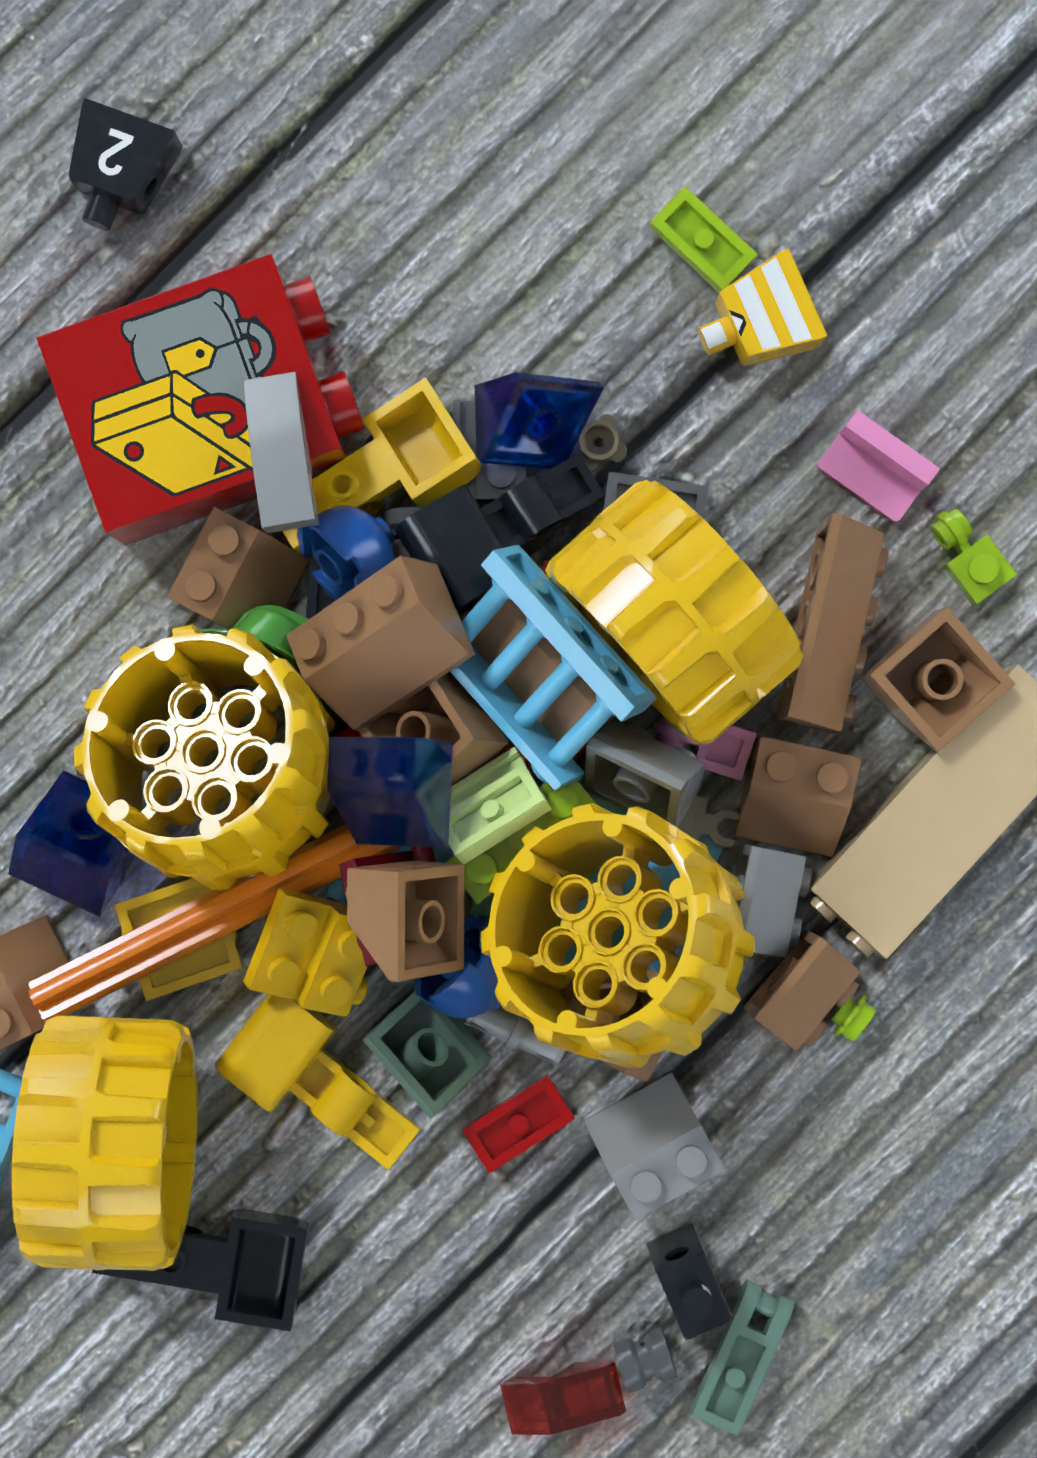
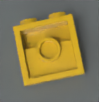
M279 888L243 980L248 989L294 999L304 1009L348 1017L352 1004H361L366 996L367 979L364 974L367 966H365L362 951L357 943L356 934L347 923V904Z

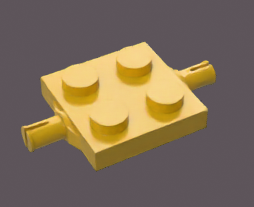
M191 878L115 904L114 907L122 927V936L213 890ZM237 930L139 979L146 1001L244 968L245 964L237 944Z

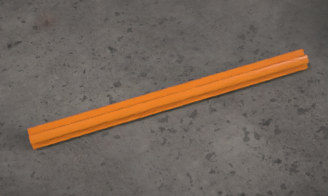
M512 741L504 746L489 762L513 748L515 745ZM587 743L572 758L574 761L586 755ZM515 746V748L518 750V752L521 754V756H522L523 759L525 760V764L527 765L528 769L531 771V773H532V775L534 776L535 780L539 779V778L535 775V773L533 772L532 767H531V763H530V762L527 760V758L520 752V750ZM448 788L412 805H404L399 797L299 847L288 857V867L281 873L270 877L260 872L238 878L233 887L228 890H213L29 982L30 990L28 992L33 1005L39 1009L42 1020L45 1023L55 1016H67L268 915L279 888L310 894L342 878L338 864L354 858L390 854L440 828L436 820L437 817L430 808L428 801Z

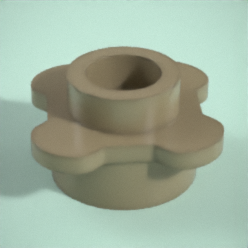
M604 414L599 420L591 421L586 425L578 423L571 430V440L578 445L581 456L590 471H595L599 464L608 461L621 462L626 456L627 447L619 440L617 431L618 421L612 415ZM597 438L602 439L603 446L596 447L594 440Z

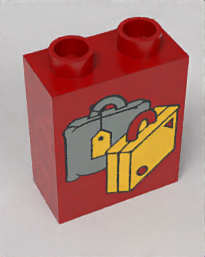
M272 254L36 337L106 534L126 546L210 515L213 507L223 511L257 499L247 424L244 380L296 372L313 473L312 479L347 457L340 438L364 430L365 426L345 371L320 380L306 343L331 335V331L311 276L285 284Z

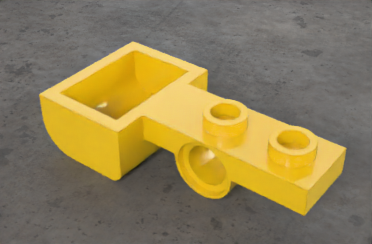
M426 377L364 417L362 420L374 440L312 480L317 514L334 506L349 505L366 511L373 517L382 508V500L403 486L418 507H424L458 487L469 483L477 476L482 467L480 461ZM298 528L284 530L283 533L290 545L300 554L301 551L297 539Z
M268 994L214 1063L216 1069L268 1112L276 1110L288 1094L292 1092L310 1107L314 1116L325 1126L342 1137H348L389 1171L422 1127L324 1049L339 1030L337 1026L318 1011L302 1008L294 999Z

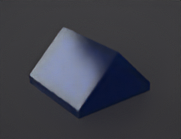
M519 372L474 385L477 459L480 463L545 469H551L569 459L604 387L598 381Z

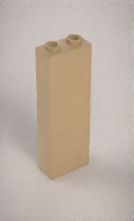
M1019 664L1004 669L1007 675L1015 682V685L941 751L936 752L931 748L811 879L808 891L813 895V898L808 904L829 923L837 917L851 931L845 938L867 958L875 952L878 956L887 959L1037 796V681Z

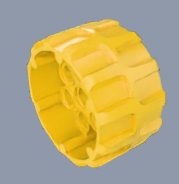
M644 480L631 486L600 513L577 537L549 561L545 569L548 578L657 697L651 705L681 734L695 744L705 745L715 741L798 668L803 658L799 647L801 643L790 622L750 568L694 509L657 481L649 482Z
M191 624L173 628V636L162 639L143 649L134 645L119 657L123 663L113 672L102 688L91 690L83 707L89 714L86 720L83 740L74 747L73 758L74 769L86 778L91 792L86 804L87 812L96 824L115 836L131 853L169 878L179 876L192 877L212 890H228L233 887L238 878L260 872L273 877L286 870L288 867V857L302 846L311 835L318 839L329 824L324 816V812L331 796L333 784L341 785L343 781L344 763L332 750L328 732L335 729V719L330 709L286 659L278 658L252 633L238 628L230 629L227 636L202 633ZM241 685L258 686L253 692L244 689L230 691L221 699V688ZM207 703L203 714L196 719H192L194 710L198 706ZM280 706L285 712L286 717L285 743H275L271 746L269 742L275 736L277 721L273 711ZM255 711L251 723L239 728L242 717L249 712ZM170 741L168 751L158 758L156 754L159 747ZM219 749L216 760L211 765L203 767L206 756L211 751ZM262 758H268L265 769L259 774L251 775L253 765ZM143 771H153L144 784L143 795L147 806L144 808L142 800ZM178 788H182L179 800L173 805L168 806V799L171 793ZM255 794L260 795L259 799L253 804L251 798ZM231 796V802L226 811L215 815L217 804L223 798ZM199 818L203 819L199 825L200 835L175 837L165 830L170 822L174 825L186 826L194 823Z
M588 803L572 808L573 817L564 819L545 830L535 826L521 839L525 845L516 854L505 872L495 874L488 891L494 897L491 904L488 927L481 932V949L483 954L491 957L498 978L494 992L496 999L503 1009L529 1020L534 1026V1033L537 1039L543 1043L577 1055L606 1061L626 1068H642L653 1054L669 1051L685 1056L698 1049L701 1045L702 1033L722 1012L732 1014L740 1002L741 997L736 987L743 968L744 957H752L754 954L755 937L744 930L741 911L737 903L744 898V889L738 878L721 867L710 856L705 844L655 813L638 806L629 808L626 815L612 813L594 803ZM649 860L661 867H668L674 862L680 878H676L671 882L669 892L661 890V882L658 875L648 868ZM601 868L598 874V882L587 879ZM636 874L634 888L630 893L624 895L623 886L625 881L631 875ZM589 896L585 909L578 913L577 904L579 899L583 900ZM672 907L673 915L671 921L666 927L660 929L658 922L660 915L665 909ZM623 925V939L618 945L612 947V935L618 927ZM576 943V955L566 965V952L571 945ZM685 943L682 955L679 958V956L674 954L675 946ZM659 959L661 964L660 972L657 977L652 978L648 982L647 969L653 961ZM611 977V991L601 1000L599 995L601 984L606 978ZM570 979L573 980L575 997L582 1005L587 1006L585 1016L570 1011L562 997L560 990L567 988ZM638 991L646 993L653 998L651 1002L633 1015L612 1023L614 1016L627 1013L634 1006Z
M60 1015L47 1020L42 1032L35 1035L21 1081L12 1150L13 1218L19 1240V1249L23 1258L43 1268L155 1271L173 1265L181 1246L188 1219L197 1145V1065L189 1028L173 1020Z

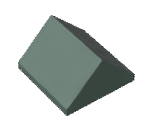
M415 991L368 1031L363 1039L364 1043L430 1119L436 1116L492 1058L459 1018L450 1017L434 1009L419 998Z

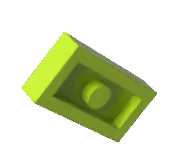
M685 186L650 222L649 228L718 292H721L724 288L735 282L756 260L758 255Z

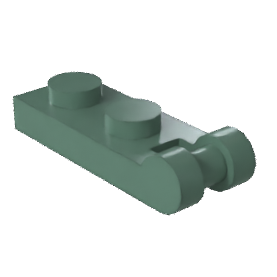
M747 1279L738 1293L732 1312L733 1320L727 1323L690 1408L692 1416L739 1436L794 1308V1300L778 1294L776 1298L761 1291V1285ZM754 1311L768 1316L764 1330L749 1324Z

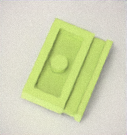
M515 746L428 801L454 855L464 865L552 810L534 776L525 764V760Z

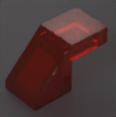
M615 1361L574 1362L551 1377H511L500 1384L512 1435H553L621 1416L627 1412Z

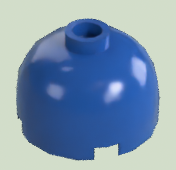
M349 505L334 506L318 513L319 525L302 527L297 530L298 544L304 559L313 554L315 561L320 566L319 570L314 571L312 574L335 601L395 560L392 546L394 535L388 524L380 517L374 518L366 511Z
M469 915L468 920L464 923V970L415 979L414 988L416 995L434 1009L450 1017L460 1019L472 1018L501 1006L494 992L498 978L491 957L483 954L481 949V932L488 927V919L479 915V920H476L473 916Z

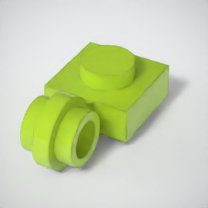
M955 508L950 512L943 510L935 516V523L930 526L932 535L945 550L948 551L954 547L959 554L943 567L972 606L984 600L1017 575L988 534L974 544H969L967 536L973 532L969 521L958 509Z

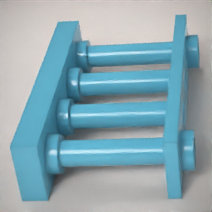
M518 544L493 550L481 564L492 577L493 586L462 620V625L471 643L508 599H511L526 615L527 624L491 665L472 646L475 655L450 672L527 758L535 775L556 791L578 781L585 774L572 758L612 715L617 716L620 721H624L644 712L657 697ZM543 637L547 638L561 654L562 662L523 704L506 685L504 680ZM577 676L582 677L596 693L597 701L557 742L538 719Z

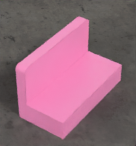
M859 410L847 421L817 463L819 471L893 523H897L903 517L920 491L930 484L940 470L939 467Z

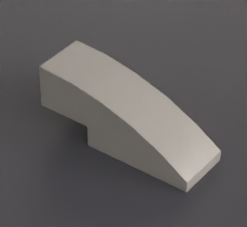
M296 372L244 380L248 433L262 528L266 533L319 525L311 477L313 473Z

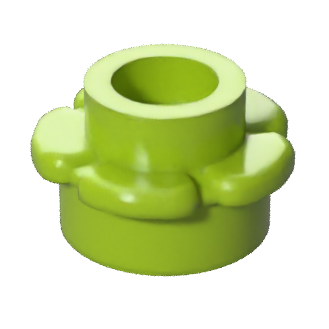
M861 995L857 1000L851 997L842 1007L836 1009L830 1019L837 1024L834 1031L836 1037L842 1034L848 1040L854 1042L863 1032L876 1013V1009L865 1002L867 996Z

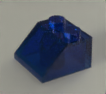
M418 737L329 738L327 790L356 844L448 848L453 742Z
M63 770L15 836L8 874L100 917L122 884L135 855L115 836L96 824L87 812L86 804L91 795L87 781Z

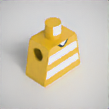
M789 248L779 252L719 292L715 304L721 318L697 328L700 341L709 356L734 346L743 366L819 348L828 336Z

